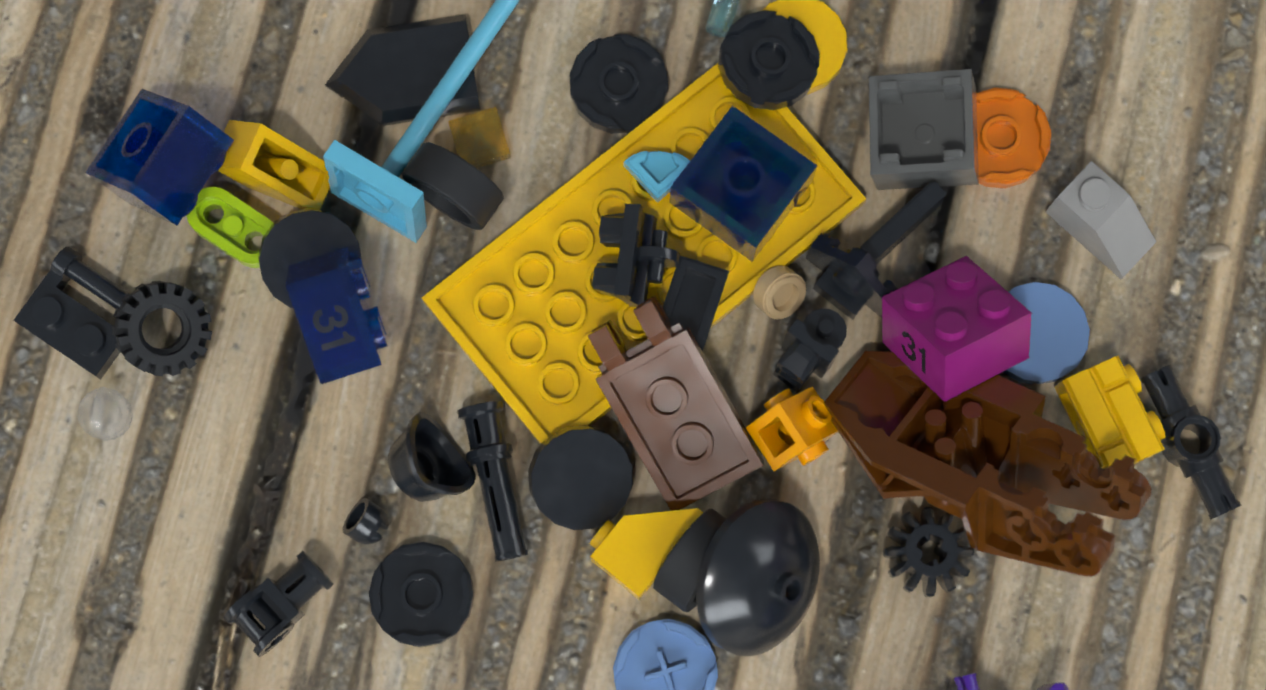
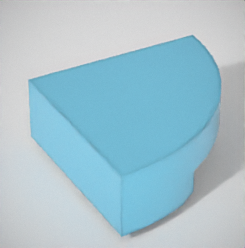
M642 151L623 161L627 171L657 203L692 174L696 168V165L689 159L674 152Z

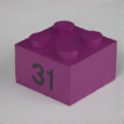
M964 256L882 297V342L945 402L1029 358L1032 312L968 256Z

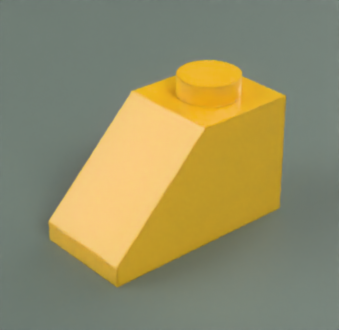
M229 120L209 162L210 167L245 187L299 209L313 208L320 210L330 189L328 171L322 159L261 123Z
M698 508L624 515L616 525L608 520L589 543L596 549L590 556V559L618 584L640 600L654 583L660 567L678 540L703 512Z

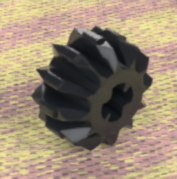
M925 507L922 509L920 516L921 524L911 512H907L901 517L907 532L894 526L887 532V535L893 541L900 544V546H890L883 550L884 557L900 559V564L892 567L888 574L891 578L898 577L905 571L909 574L904 583V591L912 592L917 587L919 581L922 580L924 596L933 597L936 593L937 580L941 588L949 593L956 588L955 581L950 573L962 578L967 577L970 573V569L959 562L957 558L973 556L974 549L970 546H958L957 541L966 536L964 526L958 528L953 533L948 530L954 516L952 514L944 513L938 523L935 524L933 509ZM931 540L936 544L934 553L940 559L939 562L934 559L924 564L921 561L923 552L917 548V544L919 541L922 546Z

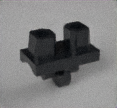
M625 204L624 213L601 217L599 228L600 243L606 247L620 248L618 263H597L594 267L592 283L593 288L601 294L619 298L631 307H636L647 300L649 282L661 284L664 267L679 266L681 257L680 252L667 248L668 232L656 230L657 218L643 212L642 205Z
M820 308L807 315L804 322L797 319L787 331L781 347L785 353L778 361V367L773 375L797 393L813 373L822 379L831 368L839 353L838 349L846 338L847 327L840 314L831 309Z

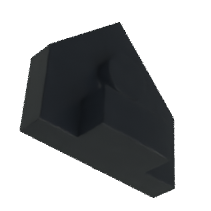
M821 233L809 247L806 256L808 261L824 272L815 283L813 290L852 320L865 305L882 318V297L897 290L896 285L888 279L883 284L878 279L880 274L876 269L877 262L869 252L858 247H853L852 250L847 249L845 252L838 249L841 243L837 238Z

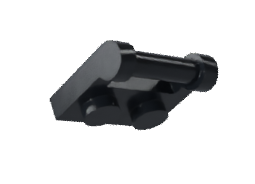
M65 247L56 255L51 264L50 271L13 321L101 380L120 354L115 345L117 343L116 338L112 335V325L62 292L69 280L72 279L115 309L120 308L123 303L121 299L128 292L83 263L81 254L70 247Z

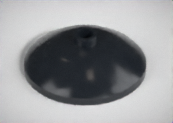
M777 499L755 500L731 514L713 536L700 566L696 600L701 625L709 639L719 648L738 656H756L765 653L790 636L805 617L818 584L820 555L812 524L800 509L790 503Z

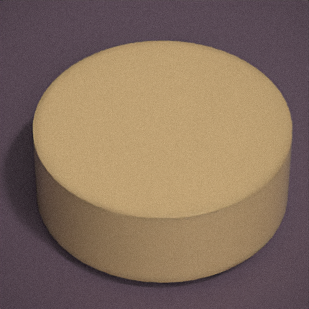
M775 266L767 270L758 279L753 292L754 303L772 319L787 318L795 313L803 303L806 295V284L803 278L791 268Z

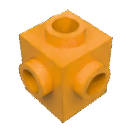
M813 386L796 395H793L790 388L777 394L763 405L767 412L746 427V430L773 471L799 459L802 466L811 463L829 450L825 441L838 432L831 422L832 416L827 410L824 400L820 398Z

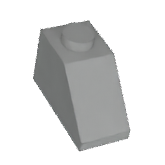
M1092 161L1058 195L1046 211L1051 218L1120 279L1156 243L1154 236L1131 196Z

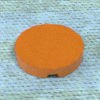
M992 88L976 93L979 184L985 187L1005 189L1024 183L1039 171L1050 151L1051 129L1045 112L1037 103L1034 105L1031 100L1025 98V94L1015 89Z

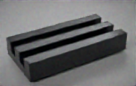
M935 181L928 183L862 244L860 248L869 252L878 264L940 207L947 193Z

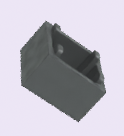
M972 69L869 76L870 175L877 190L924 188L928 183H933L934 181L940 187L979 185L976 85Z

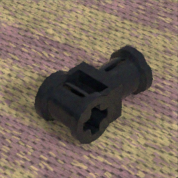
M303 550L297 555L298 562L276 582L267 578L259 586L243 595L224 615V619L228 624L236 623L255 644L253 651L258 657L268 653L291 632L294 624L305 615L300 609L322 588L328 590L334 585L324 571ZM253 614L261 621V623L265 626L266 629H264L260 625V623L253 617Z

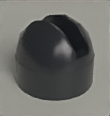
M364 498L348 514L343 525V533L364 545L374 544L383 538L377 530L379 528L388 529L387 515L380 506Z

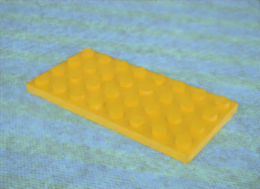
M717 63L422 297V301L541 445L551 436L556 435L555 432L565 427L593 425L612 409L595 380L601 374L598 366L603 363L588 337L594 328L611 320L624 342L626 351L648 339L633 312L637 307H631L619 298L601 294L592 286L594 267L597 263H618L620 248L606 247L600 243L599 228L602 216L624 213L625 204H640L643 206V212L657 218L656 230L668 232L667 248L680 252L681 256L729 271L711 325L712 328L753 295L758 279L767 270L775 266H789L809 249L821 233L828 234L863 206L867 198L788 107L767 110L754 108L740 101L725 86ZM642 151L674 152L689 159L696 165V168L692 174L657 203L627 171L623 161ZM696 209L701 212L700 218L702 220L695 217ZM708 220H712V221H714L715 223H717L718 225H720L724 230H726V232H727L728 234H726V233H725L719 226H717L716 224H714V226L717 227L718 229L714 228V229L717 231V232H715V231L709 226L710 223H709ZM664 267L661 284L649 282L647 299L655 295L663 307L676 267Z

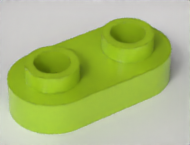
M206 187L197 191L190 198L186 208L187 220L193 230L244 266L260 268L258 261L259 250H249L248 244L253 237H263L273 222L222 188ZM212 210H223L224 215L220 222L215 224L208 222V215Z

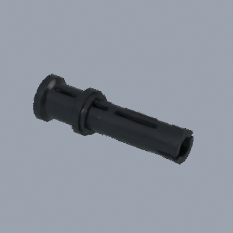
M502 401L484 402L457 410L458 419H462L465 422L470 451L466 453L467 462H470L471 466L477 467L495 552V562L528 555L507 459L512 457L513 449L512 444L505 441L500 412L504 409Z

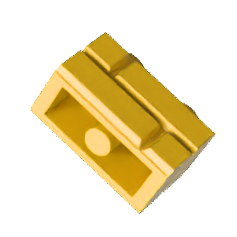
M1119 356L1112 357L1062 380L1054 387L1076 433L1086 437L1085 444L1087 445V450L1096 457L1101 468L1105 469L1112 465L1116 458L1122 460L1125 455L1135 459L1136 464L1165 450L1161 443V440L1165 439L1163 425L1155 412H1146L1138 396V393L1142 392L1140 379L1130 364L1123 366Z

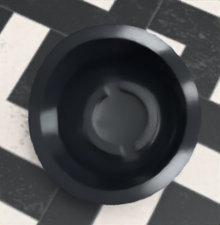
M419 412L411 418L407 429L394 441L390 448L388 464L392 478L399 489L412 499L420 502L433 501L447 495L462 494L474 485L476 473L471 463L467 462L466 455L452 437L431 416L424 412Z

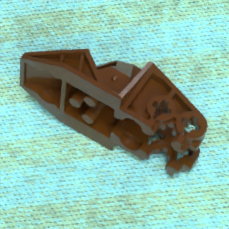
M865 351L824 401L827 410L832 416L831 422L883 499L924 496L929 504L962 519L970 547L977 551L1084 577H1093L1098 575L1113 553L1115 535L1103 530L1104 519L1091 513L1121 520H1131L1138 516L1152 495L1149 481L1134 468L1135 459L1125 455L1122 460L1116 458L1112 465L1105 469L1101 468L1096 457L1087 450V445L1085 444L1086 437L1042 418L1046 396L999 375L944 402L893 352ZM1049 504L1085 511V514L1078 513L1072 522L1068 521L1065 524L1058 520L1054 513L1049 511L1048 506Z

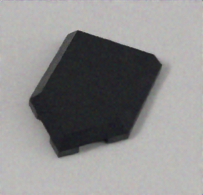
M466 15L368 29L325 83V86L341 98H345L381 126L412 122L469 40ZM474 68L441 117L481 111Z

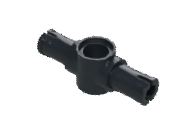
M1168 365L1159 369V371L1156 370L1142 377L1140 380L1142 384L1144 383L1162 419L1161 423L1165 431V439L1161 440L1165 449L1162 451L1168 462L1176 467H1180L1185 479L1191 477L1211 520L1242 505L1237 500L1219 464L1224 460L1218 450L1221 440L1218 427L1212 420L1201 416L1196 405L1190 407L1172 371V366ZM1183 429L1194 432L1199 438L1200 451L1198 454H1192L1182 446L1180 437Z

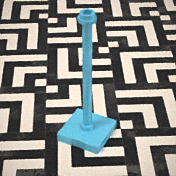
M495 0L382 166H378L338 141H333L323 156L332 194L417 243L427 228L424 193L399 177L520 0Z

